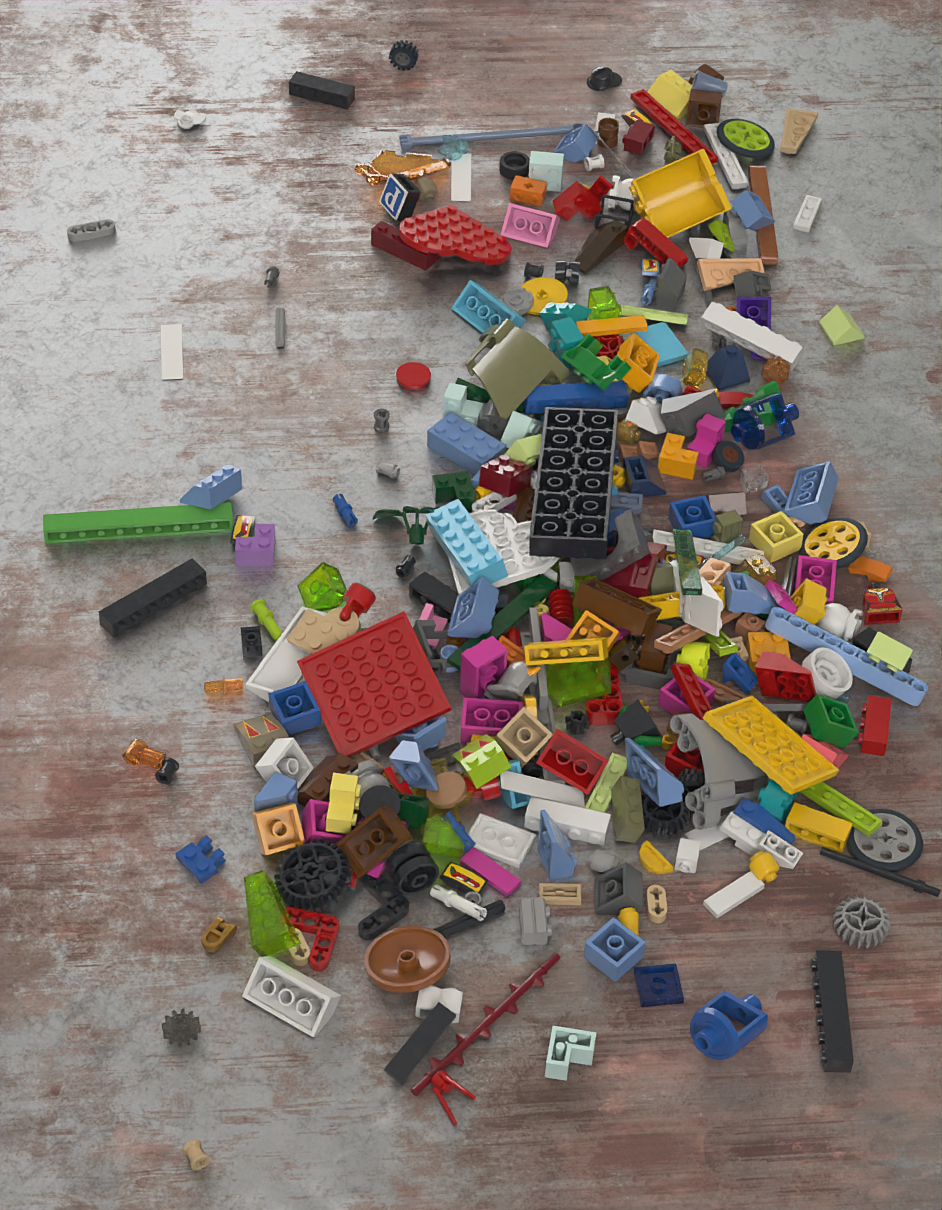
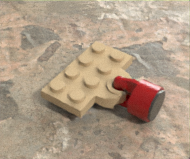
M351 583L342 597L346 602L344 607L335 608L325 616L308 608L288 636V643L309 654H313L360 632L361 623L358 618L362 613H367L376 600L375 594L361 583Z

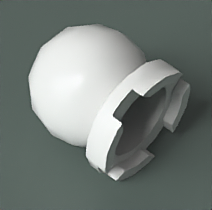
M613 175L612 185L614 187L610 189V196L634 201V197L629 190L634 178L621 181L620 176ZM609 199L608 208L615 209V205H619L623 210L630 211L631 203Z
M838 603L825 605V616L822 620H818L815 626L852 644V638L858 635L862 620H859V615L862 616L863 611L855 609L850 613L847 607Z

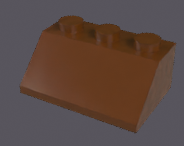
M344 754L325 757L309 773L297 789V802L304 807L310 799L330 802V787L333 773L346 774L349 770L352 773L358 769V763Z

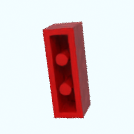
M868 695L867 703L863 702L861 714H864L865 718L861 717L860 729H863V733L859 732L858 744H861L860 753L878 756L885 755L892 699Z

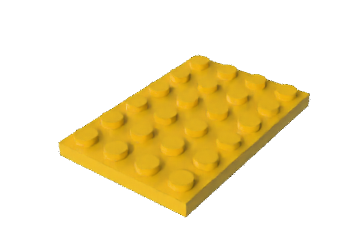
M753 696L707 711L703 716V719L711 728L717 730L726 741L732 743L740 753L747 756L755 766L762 769L770 779L778 783L790 795L835 777L839 772L837 767Z

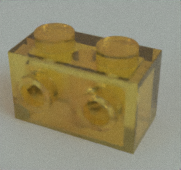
M692 347L684 360L681 383L698 388L700 383L703 384L705 382L709 353Z

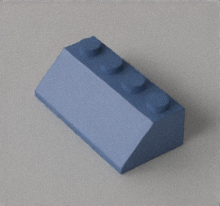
M831 461L796 471L784 510L786 515L808 524L821 523L827 520L839 479Z
M625 738L628 776L639 779L640 788L659 807L681 802L682 793H684L682 782L667 770L649 751L630 738Z

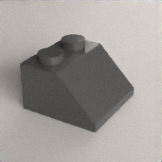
M627 862L594 879L596 914L619 915V912L624 908L632 907L636 911L643 908V873Z

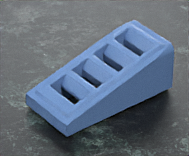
M777 484L764 490L760 497L762 501L775 513L782 511L785 514V507L781 508V506H786L788 497Z

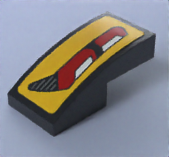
M236 516L230 544H236V537H252L255 517Z
M451 861L439 876L441 880L456 890L460 887L466 893L474 891L480 894L488 882L474 871Z

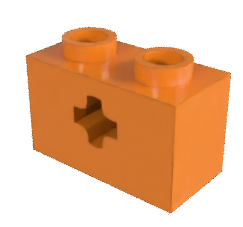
M515 176L510 187V200L542 207L547 195V182Z

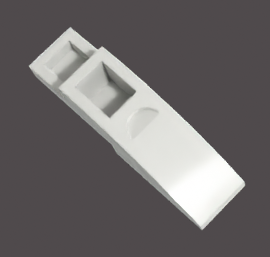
M730 812L719 829L736 840L734 845L748 854L755 855L760 851L771 853L781 867L793 869L803 855V852L768 830L765 834L732 812Z

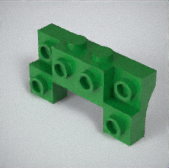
M587 334L576 346L567 349L561 357L575 368L573 371L580 378L584 376L583 379L589 385L593 383L604 391L615 378L620 381L629 372L631 367L617 355L606 365L595 356L603 346L590 334Z

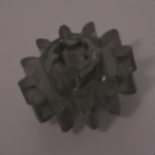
M183 1008L180 1014L173 1010L172 1017L166 1015L165 1022L162 1023L163 1038H169L170 1045L176 1041L178 1047L182 1046V1042H186L190 1046V1039L198 1040L197 1033L201 1032L199 1017H194L193 1011L185 1014Z

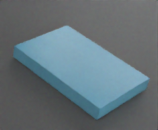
M665 322L650 325L647 331L633 332L660 355L657 367L688 358L689 353Z

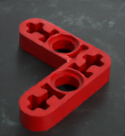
M294 907L282 909L280 912V924L284 928H297L301 932L316 935L309 955L310 968L316 972L327 969L340 931L338 918ZM306 919H313L315 923L313 925H306L304 921ZM327 940L330 942V945L322 947L319 945V942ZM319 953L322 954V960H320L319 963H316V961L319 958Z

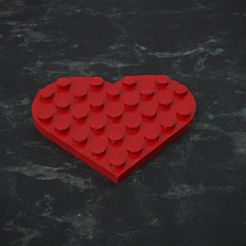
M448 205L405 218L400 223L398 230L403 242L427 254L430 252L438 253V256L458 255L472 262L478 261L485 262L487 265H496L509 260L512 247L505 236L494 232L492 228L486 227L482 222L458 210L454 205Z

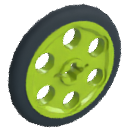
M738 118L727 119L717 127L719 141L727 149L738 155L749 158H762L768 156L774 150L775 142L771 134L765 128L752 121Z

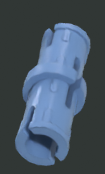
M651 276L649 283L645 285L644 293L640 299L643 304L646 301L647 305L651 303L656 288H658V285H656L657 276L656 278Z

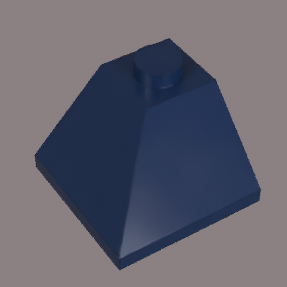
M735 344L720 348L702 366L704 372L719 391L750 381L744 355Z

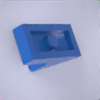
M732 653L723 663V683L733 679L746 694L758 682L757 676L737 653Z

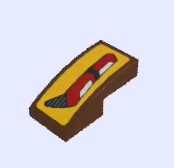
M634 108L621 116L629 127L636 120L653 124L649 118Z

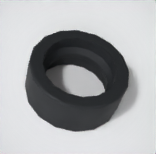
M518 151L504 153L500 158V174L510 180H514L515 176L527 177L529 175L530 158ZM509 164H519V165H522V166L515 168V167H510V166H508V165H509Z

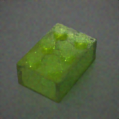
M609 659L547 664L549 699L556 708L611 693Z

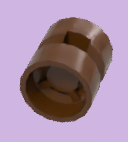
M603 118L598 123L597 135L609 148H614L618 144L619 122L613 118ZM598 138L597 144L602 148L608 149Z

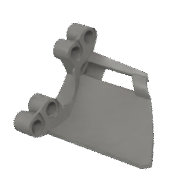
M691 713L675 715L671 718L670 727L672 731L680 734L677 739L679 749L682 752L700 750L703 761L705 785L694 792L688 793L685 797L687 808L695 811L692 817L695 828L702 830L716 827L720 822L722 808L739 804L743 797L748 800L758 798L763 787L766 788L765 784L769 778L762 769L755 766L747 756L740 753L732 743L726 741L705 720H700ZM756 779L752 792L735 795V782Z

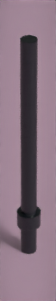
M822 847L820 855L914 888V891L922 894V892L936 897L940 895L941 889L927 885L925 881L910 879Z

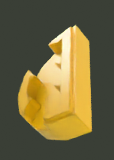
M648 840L641 845L639 860L645 869L656 874H666L673 871V866Z

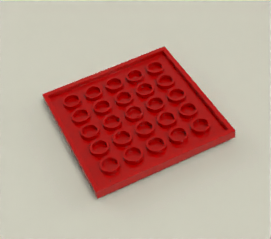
M405 611L297 661L320 709V714L338 754H344L349 758L452 710Z

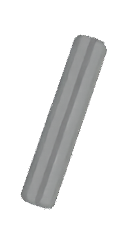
M283 307L276 309L275 345L277 347L285 345V309Z

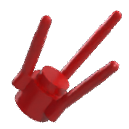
M439 1070L431 1079V1083L434 1085L432 1091L437 1095L453 1125H457V1121L441 1092L448 1093L455 1087L473 1100L476 1099V1096L458 1084L444 1070Z

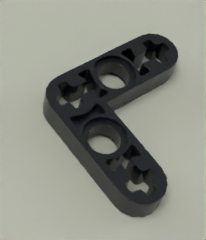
M366 874L363 876V887L382 906L359 922L358 935L363 940H372L409 913V901L382 875L376 878ZM383 891H389L391 892V896L383 897L380 893ZM387 915L389 920L383 922L378 917Z

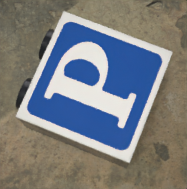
M390 174L379 202L395 220L402 221L405 218L412 217L421 192L405 174Z

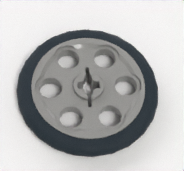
M888 809L868 810L888 824L887 827L881 826L870 837L852 826L846 842L852 856L855 859L888 871L898 872L905 870L920 858L923 851V839L918 827L908 817L899 812ZM903 830L907 835L900 836L896 831ZM870 845L872 850H864L862 846ZM900 846L906 847L908 852H900L897 848ZM888 854L891 859L885 860L880 855Z

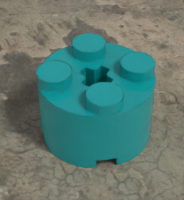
M768 778L767 787H763L758 795V799H761L758 805H761L773 817L782 822L790 813L792 801L796 799L797 793L790 795L778 783Z

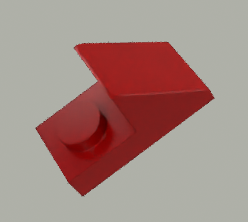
M600 175L589 191L599 198V202H601L602 195H607L614 186Z

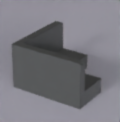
M749 270L733 275L736 297H763V292L771 291L769 274Z

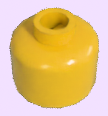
M760 851L749 859L748 868L758 880L762 882L766 880L769 883L777 878L776 873L779 871L780 866L771 853Z

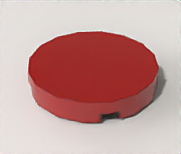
M405 363L397 369L396 381L407 390H421L430 383L431 372L422 363Z

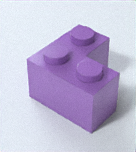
M256 523L255 537H236V566L274 567L275 524Z

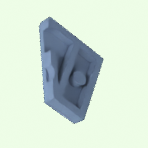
M618 492L617 495L612 496L610 513L623 509L624 512L631 510L636 515L642 512L643 494Z

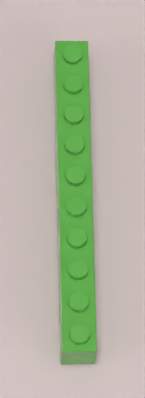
M231 502L221 503L211 510L192 505L43 515L45 544L227 532L233 530Z

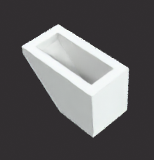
M689 238L696 258L720 259L724 243L709 238Z

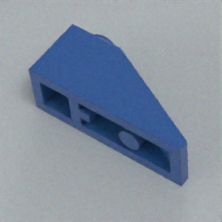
M744 797L734 810L735 815L765 834L769 830L791 845L796 838L794 834L761 805Z

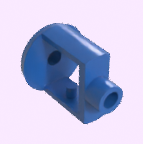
M726 990L722 991L697 1010L691 1019L690 1033L695 1047L709 1058L715 1060L733 1057L763 1033L767 1027L768 1016L761 1011L762 1004L760 1000L753 994H747L740 999ZM724 1014L744 1024L746 1027L737 1033L732 1022Z

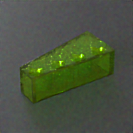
M263 870L244 877L251 947L261 957L272 956L300 945L301 941L295 933L296 930L288 917L289 914L284 908L274 881Z

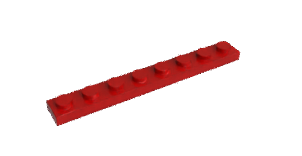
M642 89L631 93L630 99L671 137L675 136V140L686 151L692 154L704 148L711 164L718 162V156L648 92Z

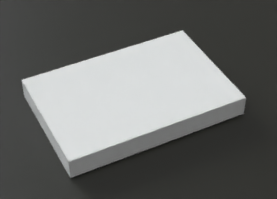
M479 813L468 833L476 843L474 848L490 858L516 868H520L536 839V834L481 813Z

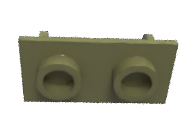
M673 136L670 141L666 142L664 147L666 150L664 155L665 165L681 159V144L676 142L675 136Z

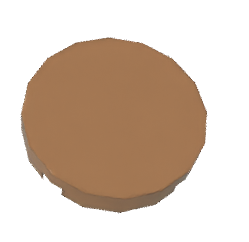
M444 772L436 776L438 783L437 791L426 789L429 802L439 809H449L456 806L455 804L461 802L467 794V785L463 777L455 772Z

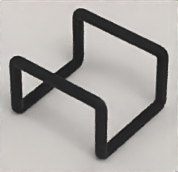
M602 195V210L595 215V229L598 228L601 217L625 222L624 225L628 226L629 229L633 216L634 201L616 196ZM605 198L631 203L628 220L604 215Z

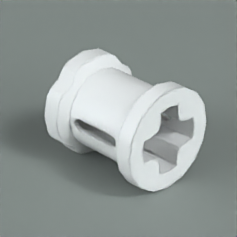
M602 154L591 158L585 157L584 165L586 170L591 171L594 168H604L605 163Z

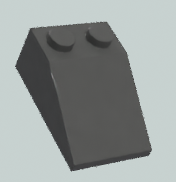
M714 389L666 398L662 402L661 416L669 433L685 437L697 433L696 424L706 413L719 419H724L726 416Z

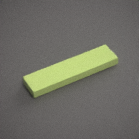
M620 305L618 315L623 316L644 315L645 319L684 325L688 321V314Z
M612 752L585 809L603 813L607 812L612 802L611 789L620 776H624L627 771L626 757Z

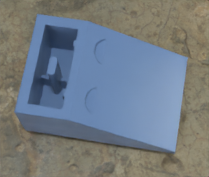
M726 572L723 587L725 588V602L728 611L734 613L749 612L757 615L760 613L770 614L773 607L783 608L777 604L767 587L745 573Z

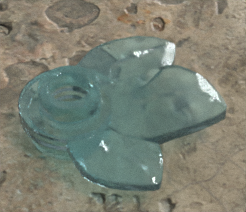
M443 135L445 144L437 149L441 155L448 156L449 160L455 161L460 159L462 154H466L469 151V144L466 140L459 139L457 136Z

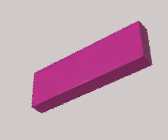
M768 579L765 585L777 604L794 614L797 607L784 587Z
M474 847L460 859L462 866L485 878L489 885L506 897L510 896L521 885L519 878Z

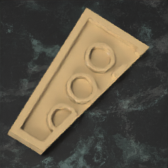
M787 108L780 152L787 154L797 153L818 118V112Z

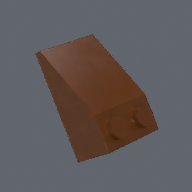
M391 805L378 808L336 843L337 848L341 847L343 853L348 857L352 870L358 878H361L386 861L396 849L410 843L414 838Z

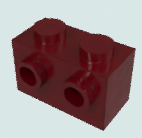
M636 120L630 126L628 133L623 136V150L641 156L653 139L655 125Z

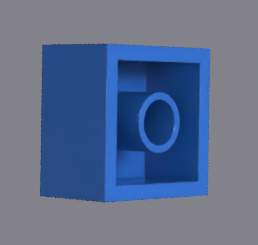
M705 495L670 502L669 520L676 534L701 539L713 536L715 514Z
M306 681L268 693L270 710L285 728L288 736L321 725L320 709Z

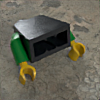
M636 700L633 704L622 707L617 718L614 720L619 730L610 735L616 746L625 741V738H630L637 744L644 745V747L660 746L663 750H670L673 742H669L671 737L668 734L664 735L663 738L660 737V731L648 714L650 706H645L643 700Z

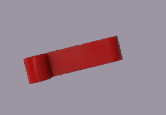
M645 218L639 219L630 226L624 237V243L628 248L634 249L641 244L662 264H666L668 258H671L679 268L688 262L687 255Z
M606 658L605 660H598L597 676L601 699L589 700L585 707V715H589V725L592 726L616 725L614 720L623 707L617 667Z

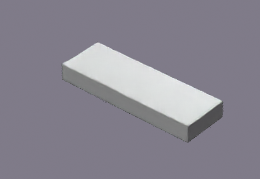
M806 195L794 222L793 229L809 233L820 208L821 198Z
M750 871L704 900L703 905L717 919L763 890L765 884L758 880Z

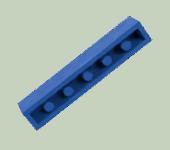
M612 381L604 391L593 383L591 385L588 383L539 385L526 397L521 405L524 406L523 411L525 414L545 413L546 407L580 409L626 408L630 395L624 381Z

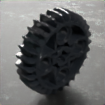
M311 839L309 844L304 840L302 846L295 844L296 849L294 850L288 848L289 854H282L284 861H278L280 867L275 868L277 874L274 875L277 892L285 904L288 903L290 907H295L296 909L303 908L304 911L311 908L312 912H315L316 908H320L323 911V906L325 905L331 908L332 901L338 903L337 897H344L342 891H348L347 884L351 883L350 877L352 872L348 857L343 853L341 847L337 848L335 843L331 845L328 840L323 843L322 839H319L315 843ZM319 856H326V858L319 859ZM307 892L306 896L298 895L300 893Z

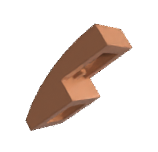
M638 441L636 446L619 444L617 449L621 462H623L624 457L642 455L648 460L659 457L655 442Z

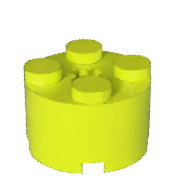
M692 641L680 648L682 652L677 654L676 663L691 665L695 675L705 681L709 668L707 663L708 659H710V644Z

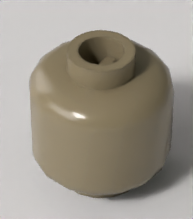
M421 177L416 180L415 186L421 192L419 200L426 202L434 200L438 191L433 180L427 177Z

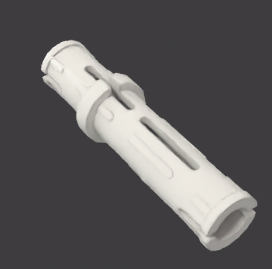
M436 884L430 891L431 897L444 902L445 906L454 907L476 918L478 921L484 920L480 915L483 917L487 915L486 908L457 895V892L453 890L449 891Z

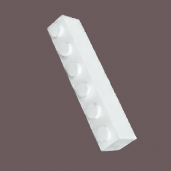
M711 302L701 317L703 327L723 335L725 338L790 371H793L802 357L803 347L799 343L792 342L783 335L776 334L769 328L756 324L752 319L742 317L736 311L726 309L720 303Z

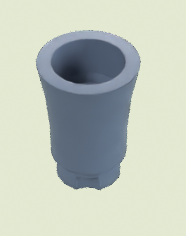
M698 70L691 89L723 92V98L728 85L727 82Z

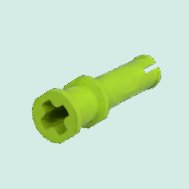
M257 599L250 605V610L256 614L258 622L266 627L276 642L283 632L274 620V613L267 608L266 601L264 599Z

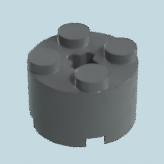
M490 399L488 403H484L477 426L490 436L501 439L511 415L506 420L501 419L493 401Z

